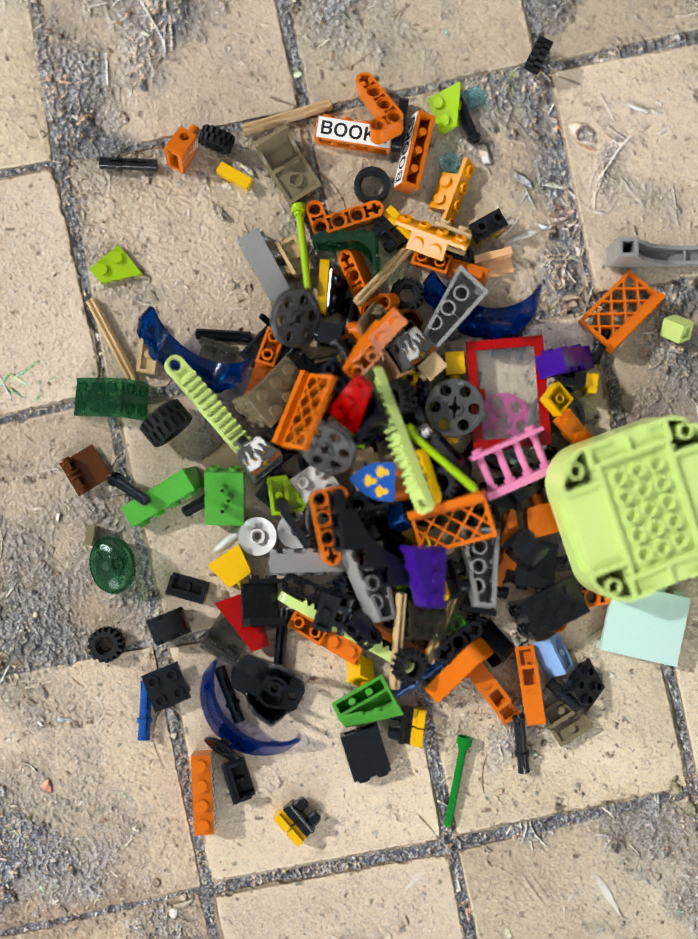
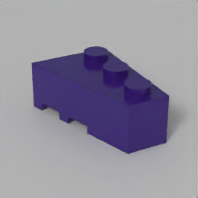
M581 344L570 347L564 346L555 350L553 348L541 351L542 355L534 357L540 380L570 375L575 371L584 372L595 368L590 346H581Z
M434 545L400 546L406 561L404 565L409 572L411 580L409 584L414 604L425 608H444L446 547Z

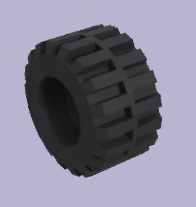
M173 399L154 410L142 422L139 429L154 447H160L180 434L190 424L192 416L178 399Z

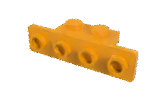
M464 157L458 174L441 172L429 205L431 210L444 212L442 219L452 222L451 226L453 227L455 226L456 216L461 209L464 194L468 190L470 178L474 174L475 165L467 157Z
M400 214L394 221V224L411 230L406 248L443 261L448 245L467 250L471 244V240H468L464 235H455L445 228L431 226L427 221L413 219L408 214Z

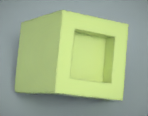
M676 314L665 317L660 336L678 344L690 339L694 322Z

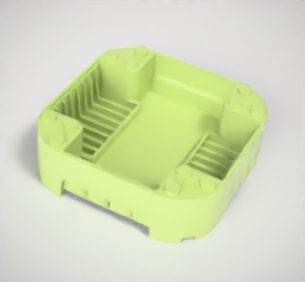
M681 416L648 417L567 446L554 456L546 472V493L571 569L582 586L610 599L628 602L656 593L659 589L687 578L698 576L697 423H693Z

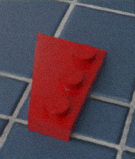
M358 372L327 412L353 434H356L361 428L365 417V410L369 404L374 384Z
M241 594L215 603L251 652L270 646L264 627L242 628Z

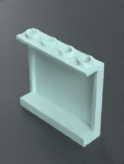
M662 588L657 590L656 593L634 601L622 602L611 599L607 608L601 640H597L596 648L677 667L691 598L685 597V593L673 590V594L666 593V589Z

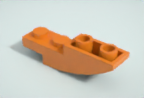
M415 251L410 262L413 266L450 281L457 268L461 265L484 287L490 273L488 268L454 259L453 256L445 254L443 261Z
M392 307L380 321L376 319L362 335L351 351L342 370L352 379L358 372L364 375L384 354L381 350L408 321L397 309Z
M269 326L266 329L245 394L254 388L278 364L283 345L275 339Z
M569 408L565 410L562 416H557L553 420V423L561 431V435L570 445L594 437Z
M507 509V512L504 511L502 514L501 522L503 524L500 530L499 543L501 547L519 528L514 509ZM503 548L502 551L499 550L497 586L499 587L502 586L507 569L515 571L516 563L505 553L507 548Z
M295 610L287 627L317 645L323 646L349 663L356 665L363 652V649L358 644L338 635L333 630H331V633L312 628L313 619Z
M534 645L515 647L526 726L546 724Z
M483 663L467 676L503 725H507L513 720V715L517 714L518 716L520 714L512 704V700Z

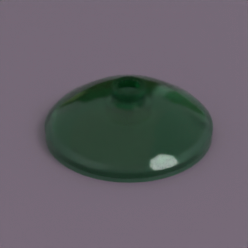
M116 536L103 537L94 544L90 552L89 567L95 583L100 589L110 594L126 591L132 585L136 575V561L129 545Z

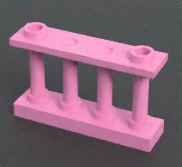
M535 424L524 428L525 432L484 450L481 447L471 451L472 455L467 458L468 461L477 460L487 484V501H491L546 476L550 460H547L537 435L538 432L544 430L543 426L536 427ZM527 437H530L540 461V468L535 470L529 467L519 442ZM511 444L523 470L521 472L522 476L517 478L512 476L502 452V448ZM493 452L505 477V483L500 485L494 483L484 456Z

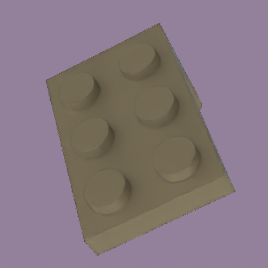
M288 124L278 125L272 133L262 135L257 139L255 143L257 155L290 207L322 187V184L295 143Z
M288 356L284 357L254 388L232 400L235 405L234 408L247 418V423L252 428L273 427L282 417L300 370Z

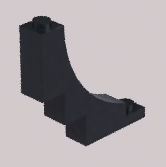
M344 489L328 492L334 552L356 550L358 570L379 568L381 588L409 585L411 580L409 572L404 565L406 563L405 559L388 552L372 538L361 522L356 509L346 510L347 498L344 495Z

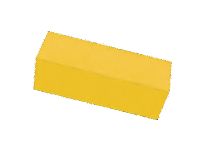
M222 161L216 170L218 176L246 192L249 191L253 184L251 177Z

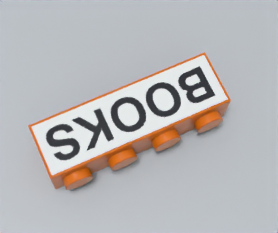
M418 110L409 117L393 189L408 195L419 190L435 116Z
M330 114L318 116L315 133V144L390 156L392 139L383 144L372 143L370 140V121L367 120L359 122L353 121V119L348 117L340 119L334 118Z
M198 750L194 751L191 755L194 836L214 835L217 829L214 751Z

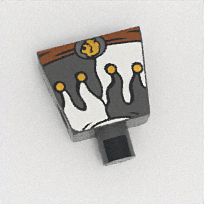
M415 326L407 332L402 328L395 335L396 339L389 344V349L402 373L437 349Z
M242 435L236 441V444L241 448L237 451L238 460L254 484L283 462L282 453L260 436H256L249 441L245 435Z

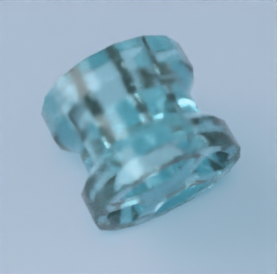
M452 152L443 154L439 170L454 174L459 165L458 156Z

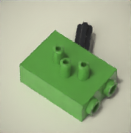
M211 465L209 468H206L204 472V495L181 508L182 513L188 517L205 508V525L244 526L246 521L244 468L236 465L229 466V468Z

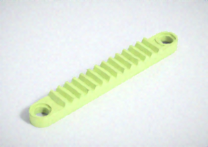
M171 355L164 363V368L168 375L237 455V451L241 449L236 444L237 439L242 435H245L249 441L252 438L247 435V432L242 429V426L237 423V420L232 417V414L227 411V408L222 405L217 396L212 393L206 383L201 380V377L196 374V371L192 370L181 356ZM175 360L179 362V370L171 369L170 361Z
M374 364L365 373V378L374 384L376 394L388 418L389 423L385 426L383 433L387 434L385 440L390 442L388 448L393 449L391 456L396 457L394 462L399 465L396 469L401 471L399 477L404 479L402 485L407 486L405 493L410 494L413 505L419 514L423 515L432 512L434 501L382 366Z
M281 590L277 598L279 601L314 620L317 611L314 602L308 604V599L303 601ZM332 626V630L337 632L338 628ZM346 632L344 633L343 637L356 643ZM381 641L378 645H373L369 650L391 662L392 648H389L388 643L382 645L383 642ZM408 660L404 670L409 673L412 672L415 663Z

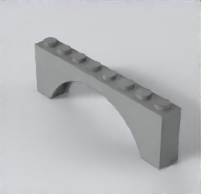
M618 237L606 249L607 268L698 267V245H661L643 241L639 237Z

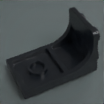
M570 576L527 598L508 602V611L511 617L516 620L518 633L525 638L538 639L590 612L574 576Z

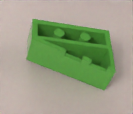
M382 674L331 703L338 719L346 728L405 715L392 689L389 688V683Z

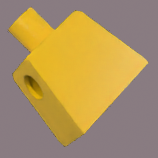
M240 544L208 565L229 588L237 583L241 589V580L247 579L246 576L253 572Z

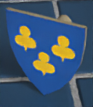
M376 462L366 465L350 478L355 487L366 496L375 500L395 502V462Z

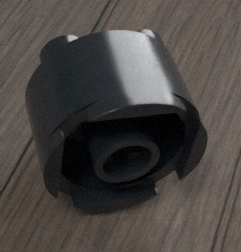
M518 528L502 545V549L507 548L505 553L519 567H522V565L526 566L527 569L525 571L532 573L546 558L549 548L544 543H539L534 539V533L528 528L524 530Z
M183 607L146 621L156 646L192 632Z

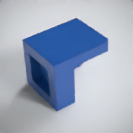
M403 501L391 504L392 514L387 515L389 528L403 532L413 527L411 520L408 519V515H405Z

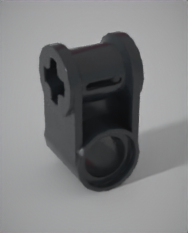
M355 612L343 626L346 634L363 650H370L373 645H378L382 641L380 630L361 612Z

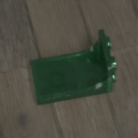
M358 229L351 233H348L346 230H339L328 234L327 231H319L317 234H313L314 252L356 249L369 258L372 267V278L380 271V257H376V254H379V237H375V231L367 232L365 229Z
M77 378L74 416L113 417L144 421L148 413L149 384L127 378Z

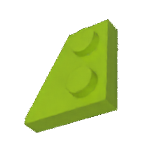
M460 81L427 98L441 135L459 127L461 89H463Z
M119 245L89 268L103 285L116 280L121 281L129 277L143 275Z
M286 474L266 477L272 516L281 515L276 506V499L282 496L289 502L291 513L304 511L306 503Z

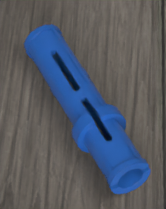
M435 660L434 664L426 665L430 670L425 673L427 674L426 677H421L423 681L445 667V664L438 663ZM401 682L400 689L392 691L399 698L409 690L416 689L415 686L417 685L412 684L411 686Z
M142 680L140 681L137 740L149 741L150 723H152L153 718H151V701Z

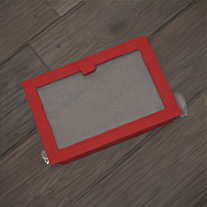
M531 329L523 331V337L465 342L468 382L478 389L484 402L483 417L479 425L472 431L473 450L481 447L483 450L525 432L524 428L534 424L536 427L543 426L544 430L538 432L537 435L543 450L548 449L547 445H552L549 411L539 400L547 390L546 379L540 380L534 358L542 355L541 351L544 350L542 330ZM471 404V414H478L480 410L479 406L477 404ZM530 437L519 441L521 447H533ZM511 444V445L506 446V447H504V448H502V449L513 448V446H512V444Z

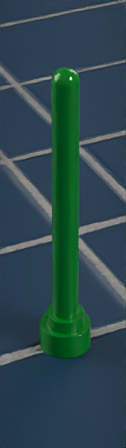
M462 734L457 736L456 741L459 751L444 823L446 828H450L453 823L466 751L472 746L473 741L472 737Z

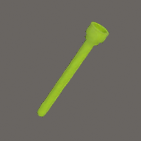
M297 202L291 205V213L297 223L304 288L309 290L312 285L304 217L307 211L305 203Z
M408 423L405 426L410 441L413 440L469 490L472 492L477 491L478 486L419 436L417 428L412 423Z

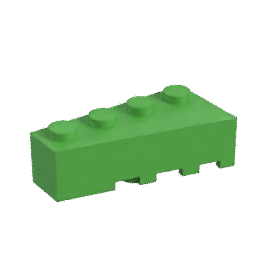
M197 466L182 469L145 492L151 499V503H148L147 506L132 500L122 506L121 509L132 528L136 526L142 528L151 522L149 519L153 517L158 518L166 513L165 510L168 508L173 509L180 505L181 501L185 498L189 499L195 496L197 491L204 488V478Z

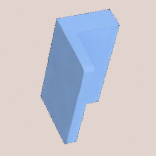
M554 632L546 639L532 644L548 678L565 675L575 667L559 632Z

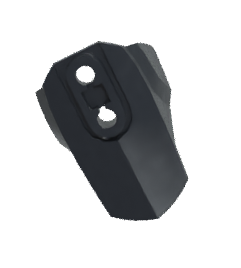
M247 654L240 658L232 667V688L245 695L252 714L268 726H274L286 714L296 710L305 692L303 677L284 666L274 665ZM272 685H277L279 689L274 690ZM295 692L297 696L295 698H291L289 696V693Z

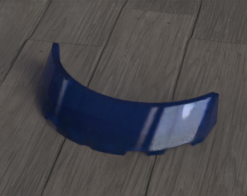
M431 271L423 282L424 298L428 306L431 304L435 310L447 287L437 274ZM538 284L530 296L511 306L490 308L477 305L458 325L457 329L464 335L474 338L481 337L483 339H501L503 336L518 333L535 316L543 285Z
M151 305L138 319V337L143 339L149 349L148 354L154 361L158 360L164 366L165 361L171 355L181 356L192 370L196 371V374L201 377V380L206 383L207 387L214 390L215 393H222L224 390L235 389L240 386L253 361L252 358H248L238 363H219L191 352L168 332L160 321L155 308ZM175 360L170 361L171 369L179 370V362Z
M217 657L203 673L200 687L203 714L216 736L220 738L225 737L232 742L231 748L245 754L269 756L288 751L301 740V735L298 733L290 741L280 742L273 740L264 742L253 739L241 732L225 717L216 698L214 676L216 665L220 659Z

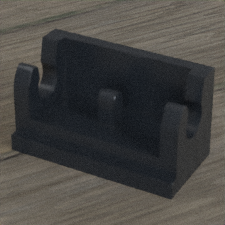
M173 572L165 594L204 604L211 582Z
M244 756L238 758L237 762L228 761L223 764L222 771L233 805L251 799L256 792Z

